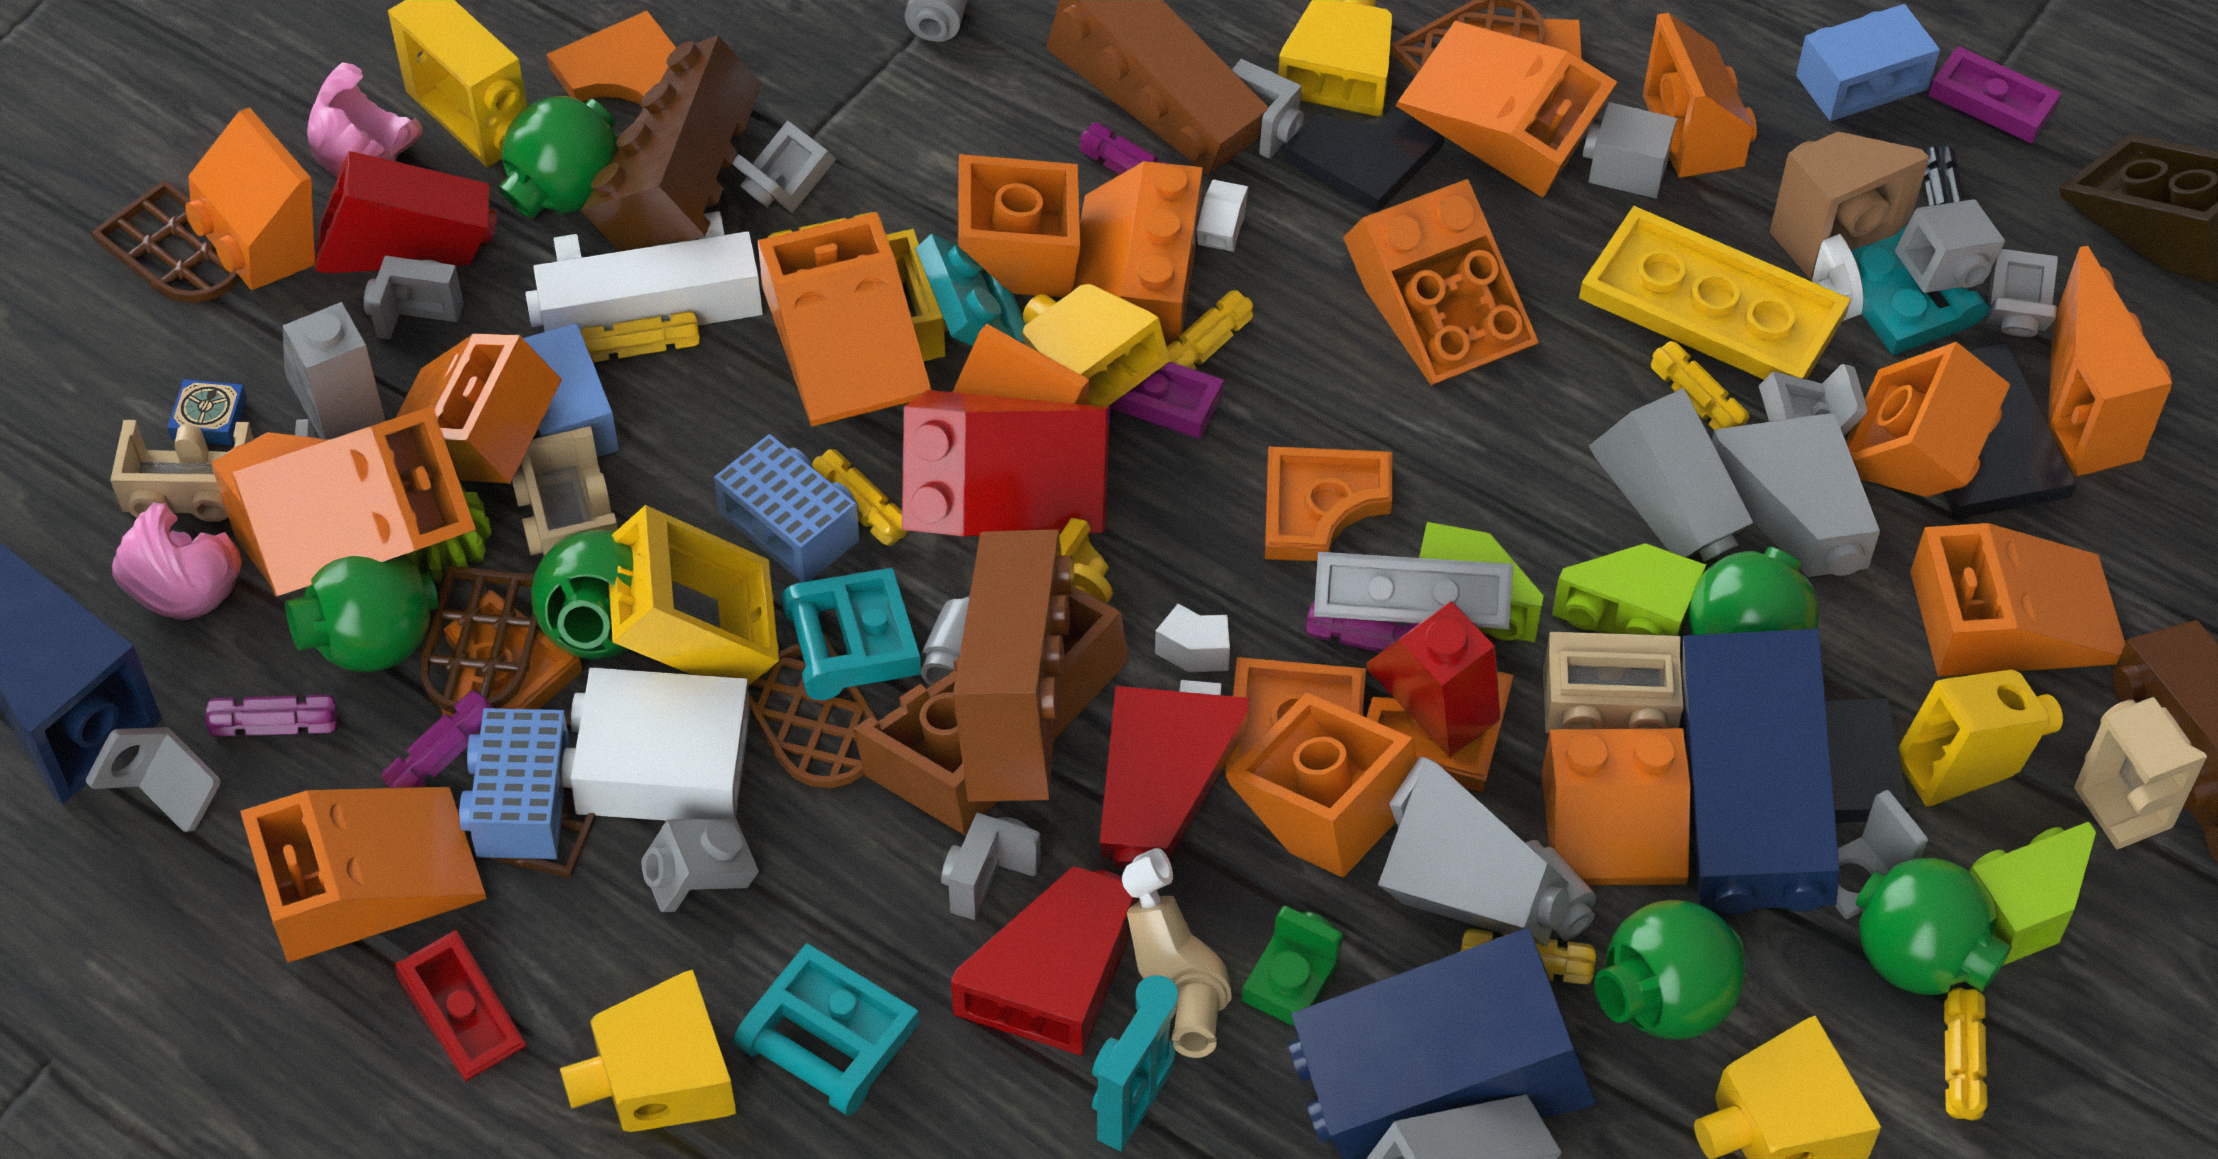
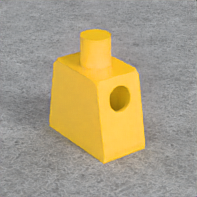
M1312 0L1280 52L1278 75L1301 85L1300 101L1378 117L1383 116L1389 67L1392 14L1387 9L1375 7L1376 0Z
M1092 284L1079 286L1058 302L1048 295H1037L1028 302L1024 309L1023 321L1026 325L1021 333L1024 344L1089 379V405L1108 407L1170 362L1159 317Z
M2013 669L1938 680L1934 683L1898 747L1902 770L1926 807L2013 777L2022 770L2041 737L2058 732L2061 729L2063 723L2061 707L2052 695L2036 696L2022 674Z
M693 969L674 976L596 1014L590 1023L599 1056L559 1068L571 1109L612 1096L621 1127L624 1131L636 1132L736 1114L731 1079Z
M1816 1015L1803 1020L1729 1064L1723 1070L1715 1095L1719 1111L1698 1118L1694 1122L1698 1143L1709 1159H1716L1739 1149H1742L1747 1159H1869L1881 1129L1879 1122Z

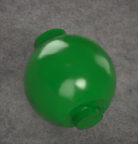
M552 96L529 104L515 116L505 133L502 145V162L507 178L498 187L499 192L516 210L530 220H533L544 208L556 210L557 214L581 211L594 190L591 187L594 177L604 167L609 165L619 149L617 146L618 138L611 129L616 121L602 105L593 99L583 103L573 97Z
M589 530L562 539L544 555L533 577L531 603L540 629L554 645L577 657L597 660L608 659L630 651L628 648L613 643L609 583L614 586L616 577H618L630 587L632 576L617 573L618 566L633 572L631 546L615 542L611 536L614 532Z
M1768 547L1764 554L1755 551H1743L1719 560L1705 571L1692 592L1688 609L1691 635L1818 629L1819 604L1810 581L1799 573L1803 564L1795 557L1774 547Z
M406 555L383 562L363 556H348L333 560L318 570L312 577L311 583L313 585L305 587L303 597L285 601L287 621L297 650L302 651L315 647L332 664L355 672L382 671L406 660L420 646L428 632L430 611L438 610V597L429 572L420 574L415 563Z
M1939 858L1911 859L1895 865L1887 875L1876 870L1864 885L1855 902V905L1864 910L1858 923V930L1863 951L1870 964L1889 983L1911 993L1922 995L1949 993L1957 983L1963 981L1983 993L2002 967L2012 949L2011 945L1996 936L1997 910L1986 887L1967 869L1947 860Z
M1666 900L1649 904L1627 917L1615 931L1607 949L1605 969L1598 971L1595 976L1594 989L1597 1000L1604 1013L1611 1020L1617 1023L1629 1021L1639 1030L1655 1037L1681 1040L1703 1035L1720 1025L1731 1014L1740 999L1745 982L1744 946L1739 935L1721 917L1704 906L1683 900Z

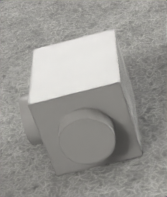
M1608 102L1602 124L1592 123L1585 141L1583 157L1593 159L1589 183L1657 199L1670 156L1677 118Z
M1974 199L1916 208L1895 249V253L1923 293L1959 287L1969 288L1983 284L1992 270V265L2001 251L2005 239Z

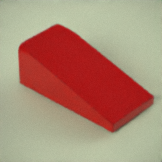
M457 930L395 964L398 980L465 1082L526 1048L525 1041Z

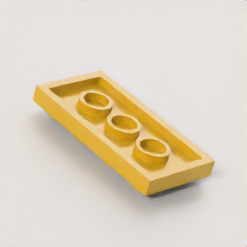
M1636 206L1632 207L1582 281L1579 299L1763 380L1773 371L1807 380L1846 317L1851 302L1849 297Z

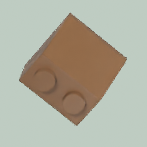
M1838 131L1814 142H1804L1788 153L1769 233L1811 280L1822 240L1841 234L1849 249L1854 250L1896 235L1909 223L1915 209L1929 156L1919 148Z

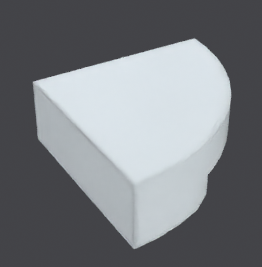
M1841 234L1822 240L1812 282L1851 298L1848 313L1844 320L1862 314V283L1851 250Z

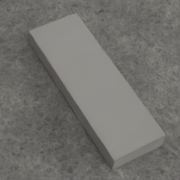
M1318 552L1314 617L1420 624L1452 601L1476 627L1509 629L1513 564Z

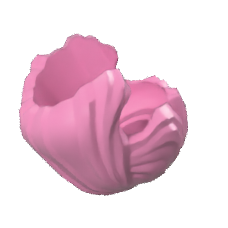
M343 62L329 74L322 85L312 107L307 128L308 143L313 157L318 165L337 178L348 151L396 161L398 154L411 147L423 134L422 125L416 118L410 120L407 117H398L396 114L386 112L374 102L368 100L367 96L360 91L357 85L363 78L362 70L354 64Z
M153 502L146 512L138 516L133 527L122 537L121 544L116 550V556L112 563V575L116 584L124 592L150 611L180 621L199 618L216 609L234 589L242 563L239 550L225 532L215 536L201 532L193 541L190 535L185 532H170L171 526L177 521V516L166 503L158 504Z

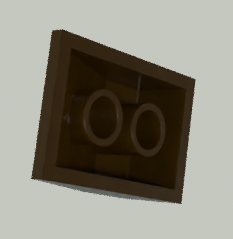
M2129 134L2059 187L2062 199L2163 270L2190 276L2194 280L2201 282L2218 281V151Z

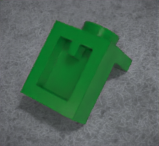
M1282 906L1275 918L1274 936L1244 984L1241 1001L1295 1027L1291 1013L1318 1004L1339 969L1343 934L1334 929L1326 919L1315 913H1300L1290 907Z

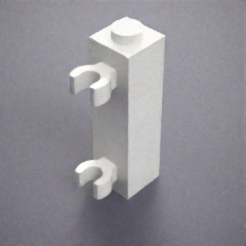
M720 211L706 213L704 215L711 223L706 236L697 240L581 258L577 234L554 237L558 262L533 265L537 290L525 292L531 327L544 326V331L546 332L577 323L580 330L585 327L604 325L605 331L613 329L612 323L660 315L662 321L670 320V314L685 311L694 312L698 325L763 315L759 277L749 231L724 235Z

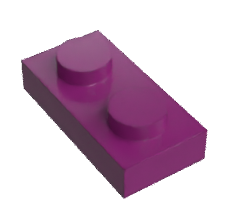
M1957 46L1933 78L1928 96L2029 143H2033L2056 111L2062 93Z
M1168 362L1108 407L1112 410L1200 439L1223 397L1224 380Z

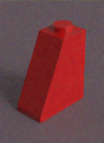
M348 151L318 224L315 271L322 273L379 271L385 256L421 261L434 260L455 266L471 265L480 244H489L491 242L496 226L497 212L489 208V183Z
M1452 601L1366 663L1369 672L1449 758L1501 720L1495 645Z
M1123 686L1115 687L1099 842L1101 857L1113 858V866L1125 869L1127 865L1131 864L1136 856L1154 848H1160L1168 859H1171L1247 729L1249 698Z
M1073 866L956 969L951 980L953 1015L1083 1056L1131 936L1127 911L1137 902L1138 898L1132 897L1123 886L1122 877L1115 873L1104 870L1091 872Z

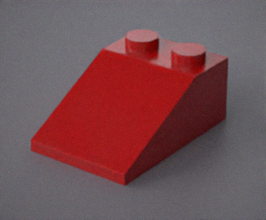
M934 390L925 391L904 406L902 530L955 536H980V532L1059 530V534H1061L1070 519L1074 518L1087 521L1091 529L1089 533H1103L1106 530L1110 407Z

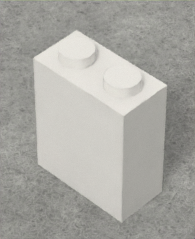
M590 667L586 692H576L572 703L571 729L572 732H579L576 748H565L562 762V787L572 788L576 814L587 815L588 813H595V816L664 821L674 819H736L750 718L748 679Z

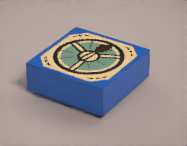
M183 379L167 427L172 441H175L177 429L180 426L192 425L202 431L206 444L232 446L236 422H240L247 401L244 385Z

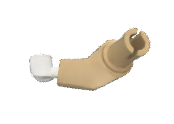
M1154 848L1136 856L1133 862L1127 865L1122 876L1123 886L1132 897H1139L1140 899L1127 911L1138 972L1143 978L1161 975L1168 977L1174 982L1178 989V1007L1176 1010L1175 1027L1172 1032L1173 1047L1181 1055L1200 1058L1212 1053L1216 1047L1217 1038L1215 1036L1218 1011L1225 1009L1232 999L1231 983L1226 966L1218 955L1191 934L1174 896H1159L1157 889L1172 883L1173 871L1164 851L1160 848Z

